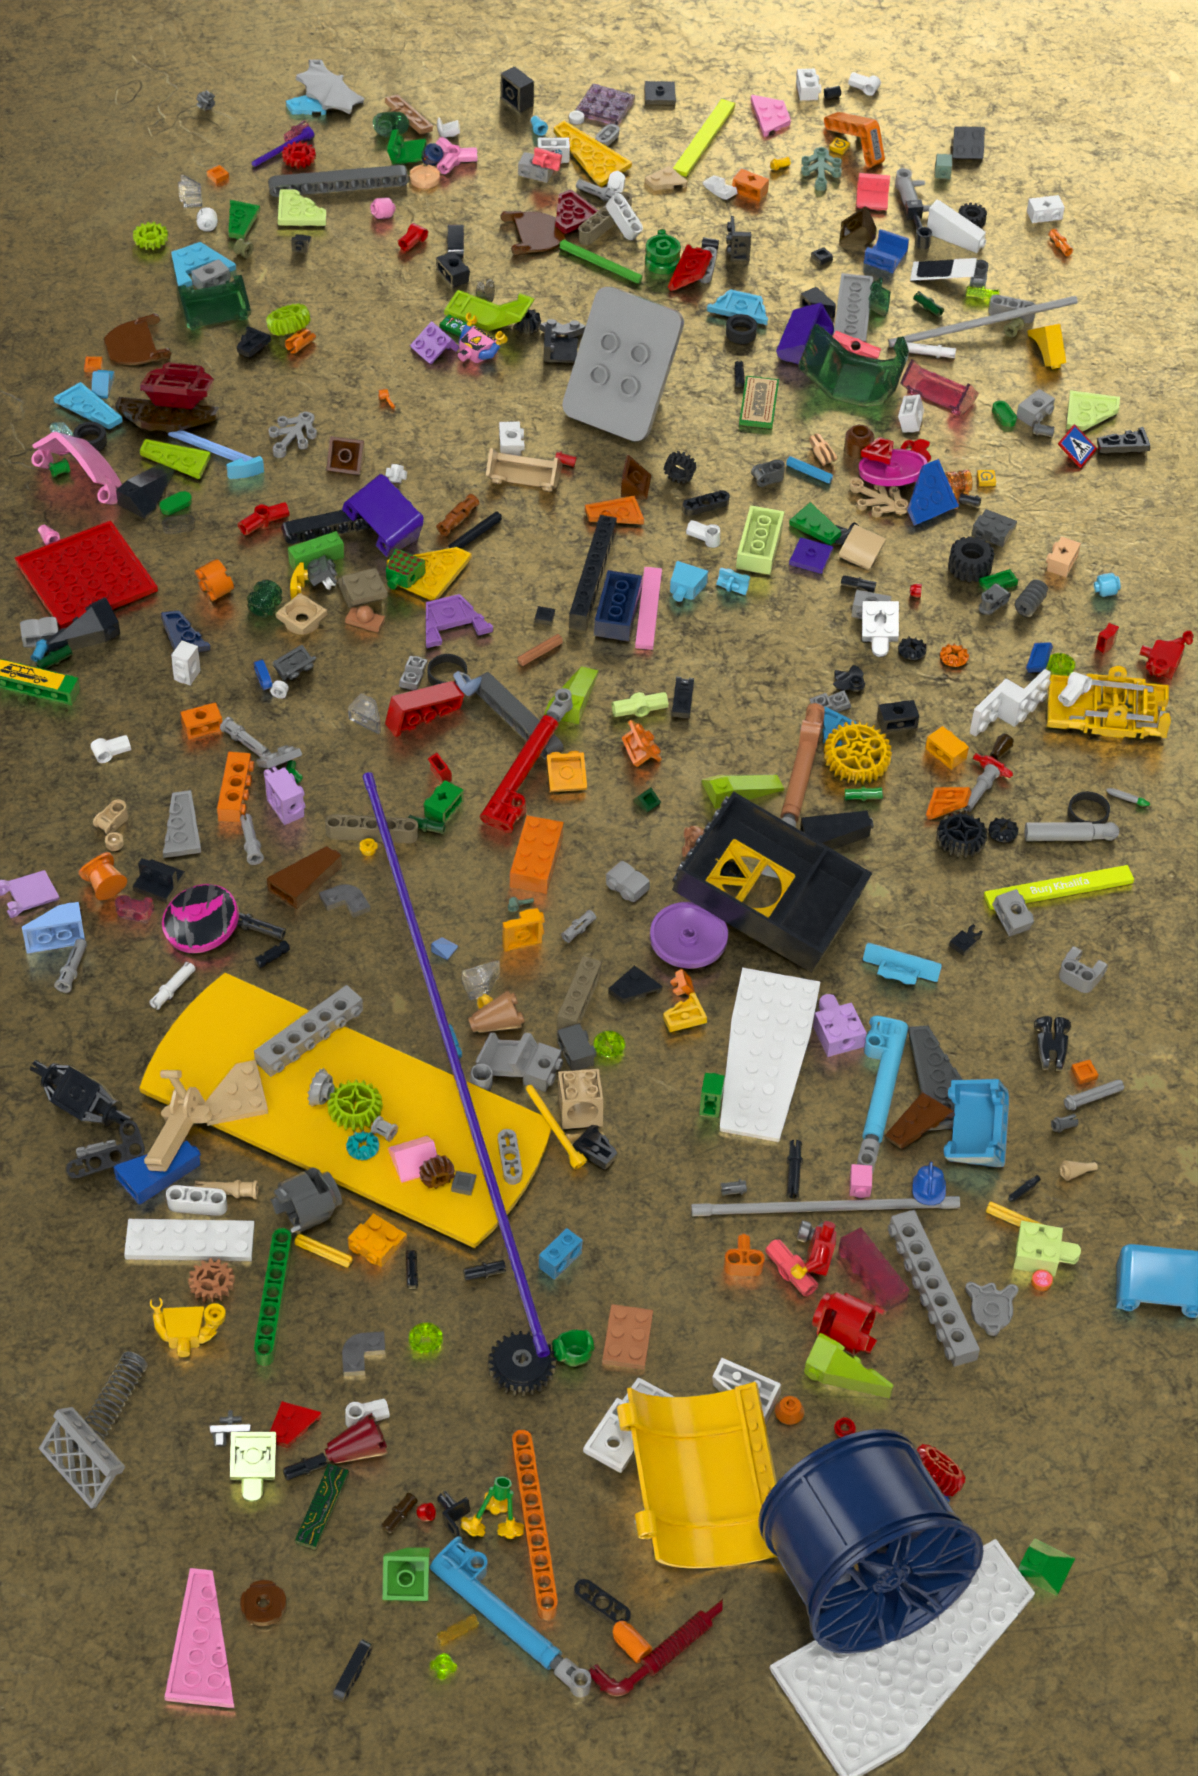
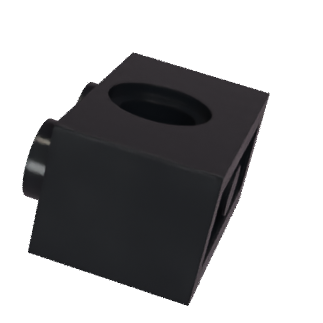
M453 251L436 257V270L452 288L469 282V267Z
M914 700L878 705L877 719L882 733L918 728L920 716Z

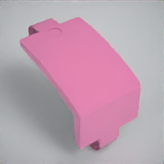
M52 432L33 444V448L38 449L32 455L34 466L48 469V464L53 463L51 453L62 456L71 452L92 481L104 485L98 491V500L109 505L117 503L116 488H119L122 483L109 463L89 442L63 433Z

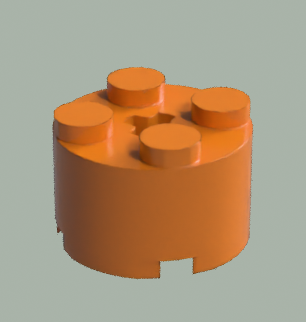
M218 559L212 560L194 571L200 580L198 582L199 587L203 592L207 591L211 602L234 589L231 577L227 576L225 573L227 571Z

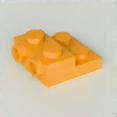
M570 751L566 754L552 752L550 755H547L546 765L550 792L587 790L584 752Z
M538 908L527 909L519 912V919L503 922L502 946L504 952L542 943V935L545 934L542 923H545L543 912H539Z
M373 1213L364 1224L360 1223L348 1237V1247L352 1252L366 1257L371 1264L383 1267L407 1239V1234Z

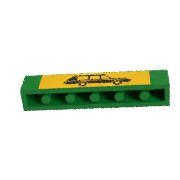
M0 659V688L71 706L80 692L79 678Z

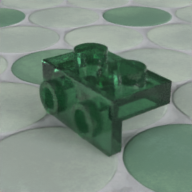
M879 277L870 286L871 292L868 298V308L885 317L889 311L891 292L882 287L883 279Z

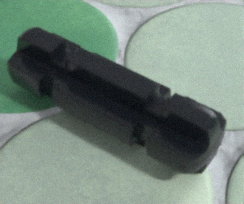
M743 361L735 362L736 387L745 386Z
M283 940L278 943L279 946L275 945L265 951L263 955L257 956L255 958L256 965L261 968L266 965V962L269 963L281 956V953L284 954L289 951L290 945L287 941Z
M416 1250L406 1251L408 1289L418 1288Z

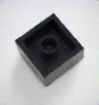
M514 66L500 73V98L517 112L521 113L534 106V81Z

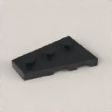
M1140 427L1138 431L1134 432L1127 430L1122 435L1111 434L1097 438V446L1100 453L1150 451L1151 447L1144 427Z

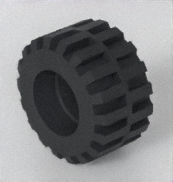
M962 537L952 544L948 568L951 574H954V577L960 578L962 581L978 582L980 578L989 576L991 573L994 549L990 543H986V540L979 539V537Z

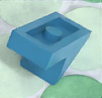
M93 371L91 391L99 398L108 399L115 378L114 371Z

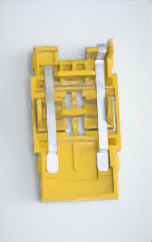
M1114 666L1110 668L1108 675L1086 674V676L1092 679L1091 688L1086 693L1082 692L1072 706L1066 707L1059 701L1058 696L1068 685L1069 676L1050 674L1047 727L1081 729L1083 733H1087L1088 729H1092L1091 734H1100L1105 737L1136 738V734L1140 733V738L1143 739L1144 736L1148 735L1167 738L1171 723L1170 714L1165 712V707H1167L1169 701V685L1146 683V679L1127 677L1126 668ZM1116 672L1121 673L1120 676H1114ZM1127 690H1128V705H1132V708H1128V707L1125 705V703H1126V698H1127ZM1158 706L1161 707L1159 717H1158ZM1097 709H1107L1109 711L1101 712L1097 711Z

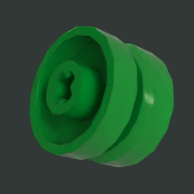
M665 234L649 238L645 248L646 268L660 275L675 272L680 260V242L675 237Z

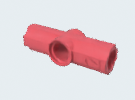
M835 331L830 343L873 362L877 361L881 352V348L839 331ZM855 342L861 345L860 349L856 351L851 348V345Z
M780 1239L770 1242L765 1252L778 1266V1271L782 1278L786 1281H791L804 1297L813 1294L819 1284L808 1272L801 1279H796L791 1274V1268L794 1265L799 1264L802 1268L805 1266L803 1260L798 1255H793Z

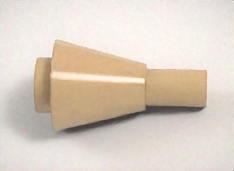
M1064 1160L1060 1166V1174L1068 1181L1086 1172L1096 1171L1098 1166L1096 1162L1084 1164Z

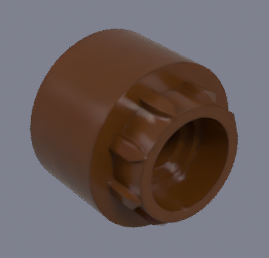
M858 424L851 427L845 435V453L852 458L863 459L864 457H861V450L874 441V433L865 425Z

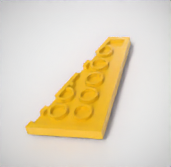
M562 121L553 127V132L558 138H569L570 153L599 187H603L608 183L611 173L615 171L624 173L632 167L630 160L568 122Z

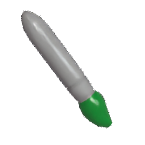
M1114 788L1106 789L1110 795L1137 803L1139 806L1147 807L1150 805L1142 797L1138 798L1135 795Z

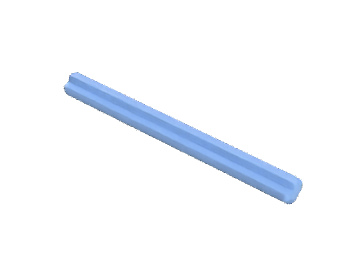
M184 430L168 433L173 438L232 461L242 458L246 462L253 459V457Z

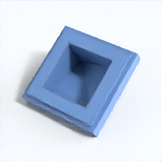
M443 937L431 944V952L446 960L458 948V945Z

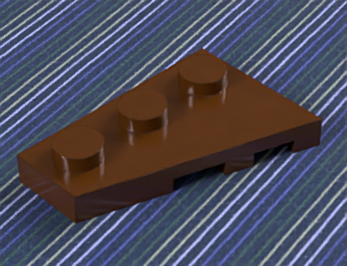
M922 1092L885 1134V1138L900 1149H903L922 1137V1134L930 1128L934 1129L939 1126L941 1121L955 1116V1113L950 1108Z

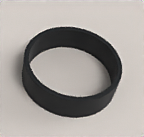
M441 654L434 657L429 662L427 668L428 680L432 686L446 683L435 679L430 673L438 664H457L467 674L466 662L454 654Z
M1084 791L1075 794L1071 798L1067 814L1071 822L1105 824L1108 821L1110 805L1102 795ZM1081 800L1094 801L1104 808L1106 816L1098 821H1086L1077 817L1072 811L1071 806Z

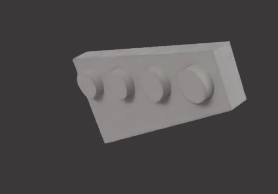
M191 790L174 792L171 798L163 858L201 853Z

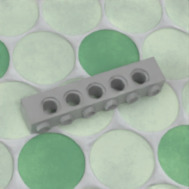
M348 985L344 986L254 1050L257 1065L270 1077L281 1072L285 1066L298 1060L306 1051L312 1050L317 1043L327 1039L335 1030L344 1027L352 1018L358 1017L363 1011L362 998Z

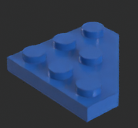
M939 459L921 467L907 509L914 526L959 506Z

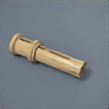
M236 1180L229 1183L195 1181L194 1187L221 1189L226 1195H233L236 1198L246 1196L257 1199L259 1192L258 1180H254V1182Z

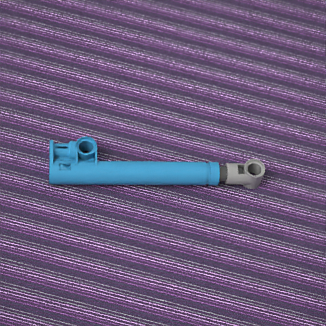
M460 1536L454 1538L434 1558L430 1565V1570L530 1656L540 1662L547 1670L552 1668L554 1674L570 1687L574 1696L585 1697L588 1695L591 1689L590 1673L586 1669L579 1668L570 1659L561 1657L562 1651L553 1646V1643L485 1587L481 1581L487 1575V1557L481 1552L469 1549L462 1543L463 1539ZM480 1564L482 1567L474 1568L473 1565ZM578 1680H583L586 1682V1684L580 1686L577 1685L575 1682Z

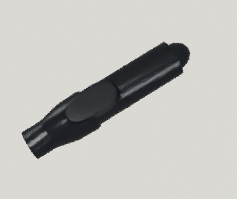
M1036 1175L1027 1180L1009 1195L1008 1201L1015 1202L1035 1187L1041 1178Z

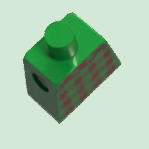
M395 549L386 567L388 587L396 589L399 585L404 588H410L426 573L425 560Z

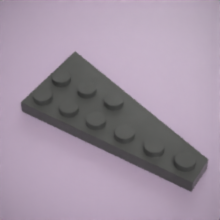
M928 1025L909 1027L908 1034L921 1093L927 1094L954 1111L955 1104L948 1097V1089L951 1087V1080H963L949 1062V1057L940 1048L939 1041ZM954 1116L950 1119L946 1118L939 1123V1126L929 1130L953 1129Z

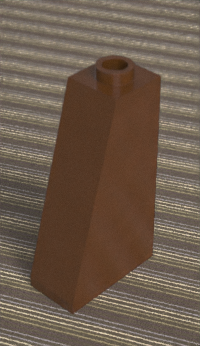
M328 846L269 876L267 878L268 891L295 909H298L342 868L340 853Z

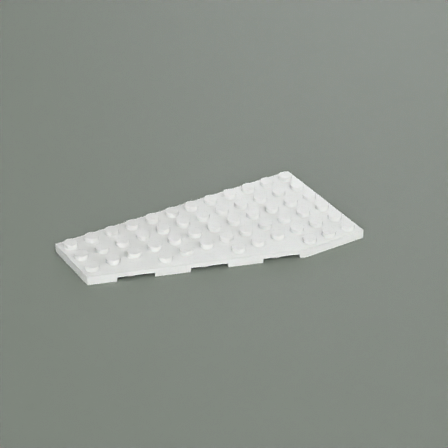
M996 1539L983 1546L984 1551L981 1565L963 1594L941 1615L911 1635L885 1644L881 1648L850 1654L828 1651L815 1640L770 1665V1671L839 1776H862L904 1752L1034 1597L1035 1592Z

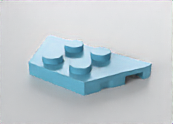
M730 289L725 295L717 298L716 303L713 305L708 304L707 312L728 317L745 314L753 317L757 323L768 324L762 296Z

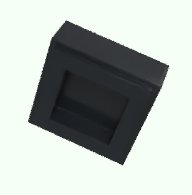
M825 247L811 252V258L820 266L833 260V255Z
M538 606L534 623L552 626L555 609Z

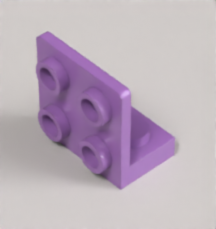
M432 321L410 345L429 364H432L446 348L448 350L452 348L455 352L460 348Z

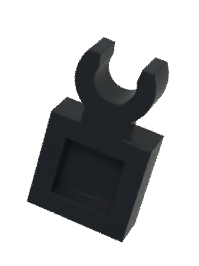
M973 924L969 926L967 933L961 930L949 942V946L962 956H965L976 946L977 940L981 939L983 931L980 930L978 933H974L975 925Z

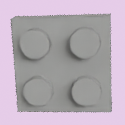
M284 745L277 748V752L271 753L270 751L261 754V758L257 759L256 762L258 767L271 768L302 756L300 748Z

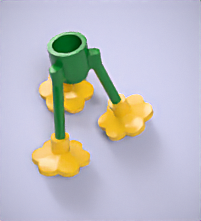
M503 1476L497 1477L493 1487H490L489 1492L485 1493L484 1502L478 1513L470 1518L462 1517L461 1528L471 1536L475 1537L478 1535L483 1537L486 1527L480 1522L482 1521L481 1516L485 1509L490 1510L493 1515L508 1511L506 1523L498 1525L497 1534L509 1539L523 1535L524 1525L517 1523L513 1517L512 1498L514 1492L510 1490L512 1486L511 1480Z

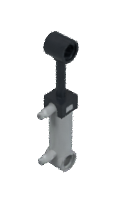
M898 169L895 187L899 190L902 198L906 220H914L917 228L915 246L919 249H928L931 244L932 230L928 227H923L920 219H922L923 212H928L932 205H923L922 201L918 199L915 187L925 185V181H912V172L909 169Z

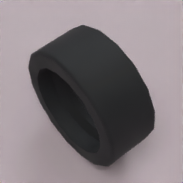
M737 314L727 320L726 336L730 341L737 344H747L756 338L757 322L753 317ZM742 326L750 330L740 332L734 330L733 328Z
M84 422L78 425L73 432L74 437L81 439L89 434L98 435L97 439L87 442L97 451H101L106 446V431L101 424L97 422Z

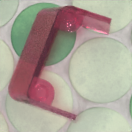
M911 359L900 382L908 390L907 394H920L923 398L951 409V413L960 416V414L964 415L979 395L971 384L967 383V386H964L926 370L913 359Z

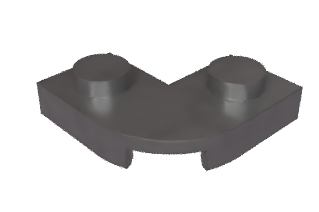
M549 319L540 324L541 331L545 332V324H552V331H555V337L557 335H568V338L583 334L586 327L575 320L562 325L556 320Z
M343 884L319 892V897L327 911L344 904L353 918L371 911L370 905L363 893L355 886Z
M384 1331L359 1333L353 1335L345 1342L342 1349L344 1377L365 1375L364 1356L385 1354Z

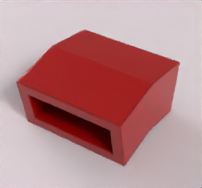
M1108 623L1107 627L1098 635L1097 650L1105 654L1112 649L1116 642L1119 626Z
M436 752L429 757L430 770L441 784L444 780L452 781V772L439 754Z

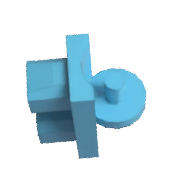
M721 567L716 585L726 588L728 592L732 590L746 595L750 576L741 575L732 569Z

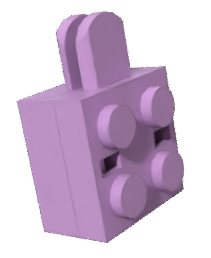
M274 766L270 770H264L267 801L282 823L286 825L304 817V808H306L303 801V796H305L304 790L296 784L293 774H289L285 767L277 770Z
M823 995L819 1001L820 1011L814 1014L813 1028L827 1057L864 1047L867 1033L852 1002L839 1005L834 995Z

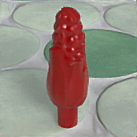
M975 753L973 756V760L979 762L983 769L986 765L991 764L999 769L1000 777L1011 778L1013 776V772L992 756L985 755L983 757L978 753Z

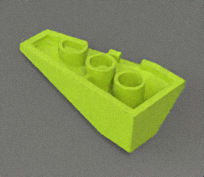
M581 666L564 684L562 688L568 689L571 692L573 707L565 713L561 721L580 724L599 670ZM555 695L549 701L544 715H547V710L553 703Z
M716 775L701 781L715 809L722 807L721 804L725 797H730L733 791L748 800L784 791L778 775Z
M822 1333L818 1335L804 1369V1373L810 1379L823 1384L890 1399L894 1386L891 1382L874 1369L867 1370L861 1364V1359L857 1356L850 1357L843 1351L845 1347Z

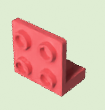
M859 173L856 208L862 209L866 206L868 209L887 210L890 175Z

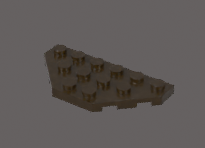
M119 397L115 404L116 411L140 428L149 431L162 430L167 433L215 421L219 414V407L195 405L192 409L155 406L148 399Z

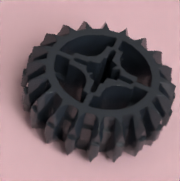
M959 811L956 815L951 812L949 816H945L940 821L936 832L939 847H943L944 852L950 851V856L956 854L957 857L963 855L965 858L968 854L972 857L975 853L979 854L981 849L985 847L988 838L987 828H985L984 822L980 821V818H974V814L969 816L967 812L961 814Z

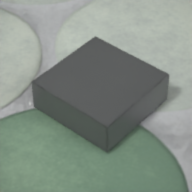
M456 1171L451 1192L471 1196L476 1182V1175Z

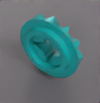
M362 1130V1132H354L352 1136L348 1137L346 1149L351 1157L358 1160H367L377 1154L379 1141L372 1132L367 1133ZM366 1141V1146L363 1145L359 1148V1142L363 1143Z

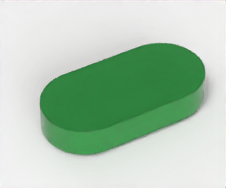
M1001 400L995 401L992 406V412L999 422L1005 427L1014 426L1017 421V415L1009 404Z
M180 491L160 502L161 513L172 515L190 506L192 503L191 494L186 491Z

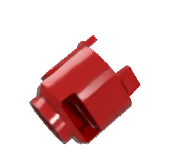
M837 1292L834 1294L826 1293L817 1306L812 1326L817 1328V1337L820 1333L844 1346L843 1351L850 1355L856 1356L860 1351L871 1354L877 1339L869 1334L874 1325L877 1312L886 1315L887 1311L882 1310L878 1305L874 1306L847 1293H844V1295Z

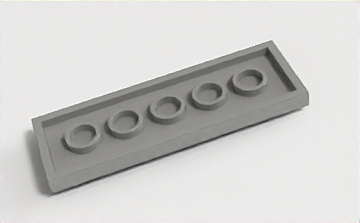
M841 273L834 333L839 331L866 342L873 276Z

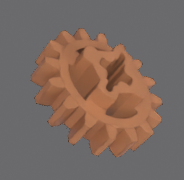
M209 1258V1263L201 1260V1266L194 1265V1271L189 1272L190 1278L188 1283L190 1292L195 1293L196 1299L202 1297L203 1302L210 1299L211 1303H214L215 1298L222 1301V1295L229 1296V1290L234 1289L235 1277L233 1269L228 1268L227 1262L221 1265V1259H218L216 1263L213 1262L212 1258Z

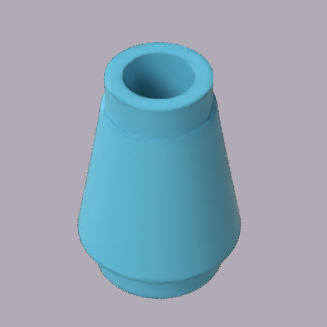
M533 116L531 124L534 133L540 136L545 135L548 130L547 123L538 116Z

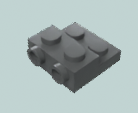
M985 509L983 514L979 515L975 521L971 535L1004 547L1017 526V521Z

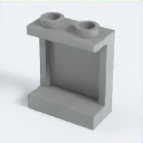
M490 1033L476 1059V1064L484 1063L489 1065L493 1071V1076L524 1077L539 1046L531 1033H524L520 1041L500 1040L495 1033Z

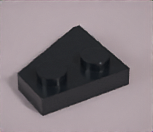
M591 1125L573 1143V1147L577 1152L579 1151L580 1154H584L586 1159L605 1170L617 1158L618 1152L609 1144L608 1138L605 1135H601L598 1125Z

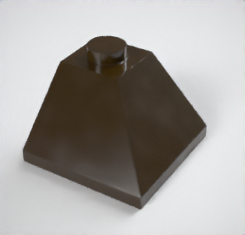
M866 206L841 221L839 239L841 244L864 246L876 239L877 227Z

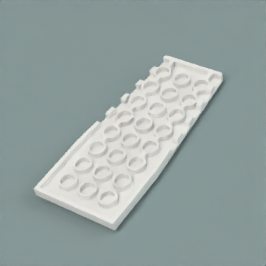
M742 968L731 1022L720 1120L721 1132L775 1142L780 1141L810 1039L820 981Z

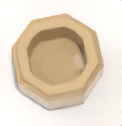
M118 832L109 833L105 837L106 848L110 851L120 850L124 846L123 836Z

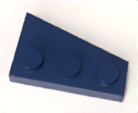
M179 610L161 612V619L174 651L181 641L198 646V652L210 651L211 645L201 638L202 635L191 627V623Z

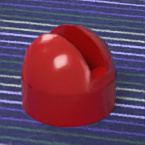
M922 584L911 585L909 593L912 597L921 598Z
M432 1503L421 1504L416 1510L417 1517L421 1521L434 1520L436 1516L435 1506Z

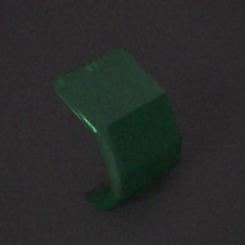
M815 324L798 366L830 399L864 407L883 405L896 391L909 357V349L904 336L897 337L894 350L896 356L893 359L879 360L849 353L823 327Z

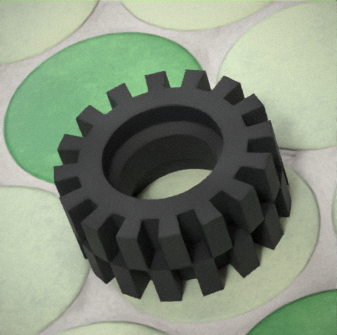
M965 203L964 206L962 205L959 208L958 213L981 229L985 226L987 217L985 207L982 208V205L977 206V203L974 205L972 203H969V205Z
M677 451V453L672 452L664 464V473L668 475L667 478H673V482L677 480V483L682 481L683 484L686 481L689 482L697 468V464L694 462L695 459H690L691 455L688 454L686 456L685 452L680 454V451Z

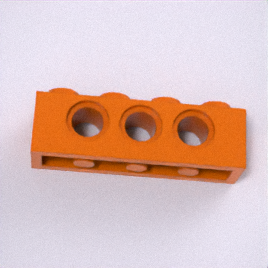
M228 752L217 806L218 821L240 822V817L246 814L245 801L249 799V790L247 788L252 783L250 772H254V761H251V753Z

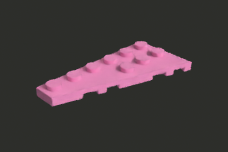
M190 1568L165 1692V1701L234 1708L213 1570Z

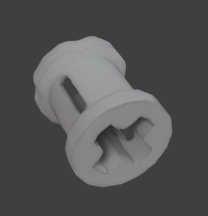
M381 1116L375 1119L371 1127L372 1133L384 1136L389 1142L398 1131V1125H392L384 1121V1118Z

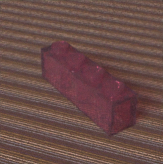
M861 1227L840 1238L838 1248L842 1258L847 1259L852 1271L860 1276L863 1285L873 1293L879 1306H883L888 1311L907 1301L909 1288Z

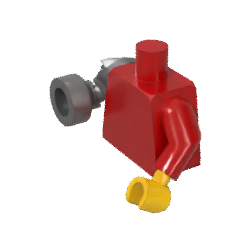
M802 1220L797 1240L807 1242L810 1239L811 1243L807 1251L805 1266L802 1268L799 1264H796L791 1268V1274L796 1279L803 1278L806 1272L827 1275L836 1246L837 1232L834 1231L836 1227L834 1223L825 1221L816 1226V1228H813L810 1222Z

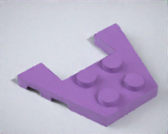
M460 594L426 602V648L442 645V639L438 632L440 630L472 623L477 635L493 632V626L491 623H487L481 614L476 613L473 610V606Z

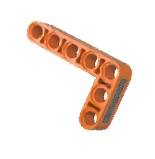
M836 112L824 118V125L828 130L860 137L864 161L869 168L885 161L880 127L875 119Z

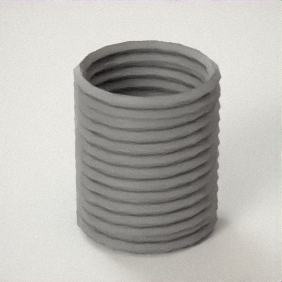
M484 1063L474 1065L471 1069L470 1083L490 1091L493 1077L491 1067Z

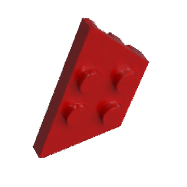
M687 244L668 285L669 290L674 291L703 278L712 258L711 252L702 250L699 247L694 249L691 245Z

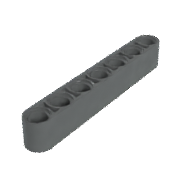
M489 672L480 675L479 677H482V681L476 693L527 741L540 720ZM554 734L541 753L544 759L552 752L561 753L564 751L562 742Z

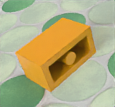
M942 726L927 736L925 749L952 770L967 759L969 747L951 731Z

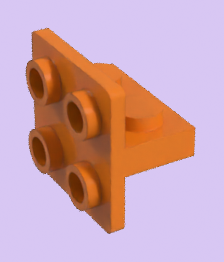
M630 720L628 723L631 731L624 735L622 740L633 765L638 767L651 757L660 762L662 760L659 754L661 751L653 741L655 739L653 734L649 730L646 731L640 723L636 724Z

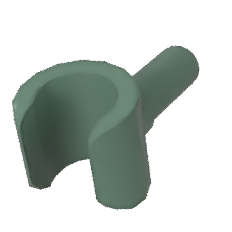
M511 897L508 910L509 912H516L519 910L520 905L534 903V899L518 900L516 897Z

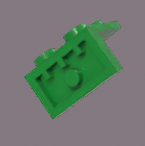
M398 129L392 130L387 147L392 165L421 161L422 150L426 147L427 143L426 139L404 141Z

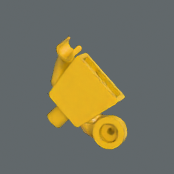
M159 1298V1307H153L152 1299L150 1300V1306L154 1309L153 1320L156 1332L163 1341L169 1343V1348H177V1355L179 1357H188L190 1355V1348H197L200 1344L211 1340L218 1332L216 1331L226 1319L225 1308L218 1303H212L205 1309L204 1306L163 1308V1312H161L162 1299Z

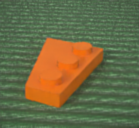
M635 496L585 505V512L589 522H598L600 515L617 517V523L644 524V518Z

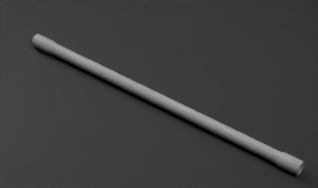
M945 1196L941 1203L931 1206L921 1204L915 1198L738 1204L703 1203L691 1204L692 1216H711L719 1214L920 1208L955 1209L960 1208V1197Z

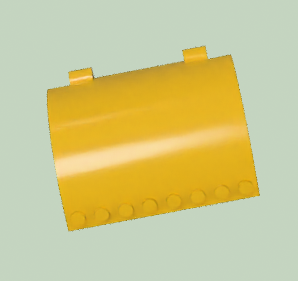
M752 1382L724 1392L690 1397L653 1396L638 1392L631 1387L627 1388L629 1403L617 1406L620 1430L632 1432L645 1511L635 1514V1522L639 1539L652 1538L656 1561L681 1568H717L777 1557L768 1549L758 1528L761 1507L767 1495L777 1483L758 1384Z

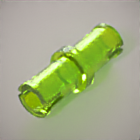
M967 286L966 296L979 297L982 300L984 298L990 299L993 295H999V289H986L984 286L981 288Z

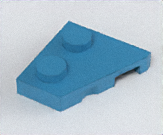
M825 707L823 743H825L829 733H832L833 728L837 729L838 725L843 727L845 722L851 725L852 720ZM841 740L837 742L835 748L842 746Z

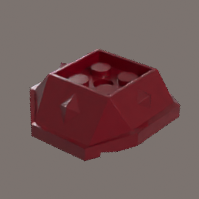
M168 362L162 365V368H156L147 373L140 384V391H144L155 406L192 409L200 400H205V397H208L214 387V379L200 365Z

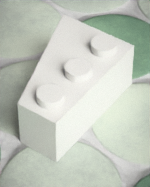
M721 1358L713 1374V1386L720 1392L735 1389L737 1386L756 1382L759 1388L766 1424L781 1394V1384Z

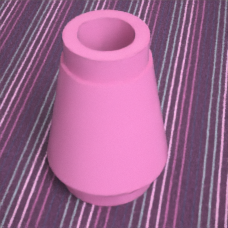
M47 525L39 527L38 532L45 545L60 540L59 533Z

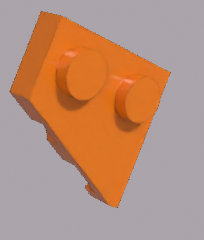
M935 787L926 812L927 819L931 820L966 807L972 793L970 787Z

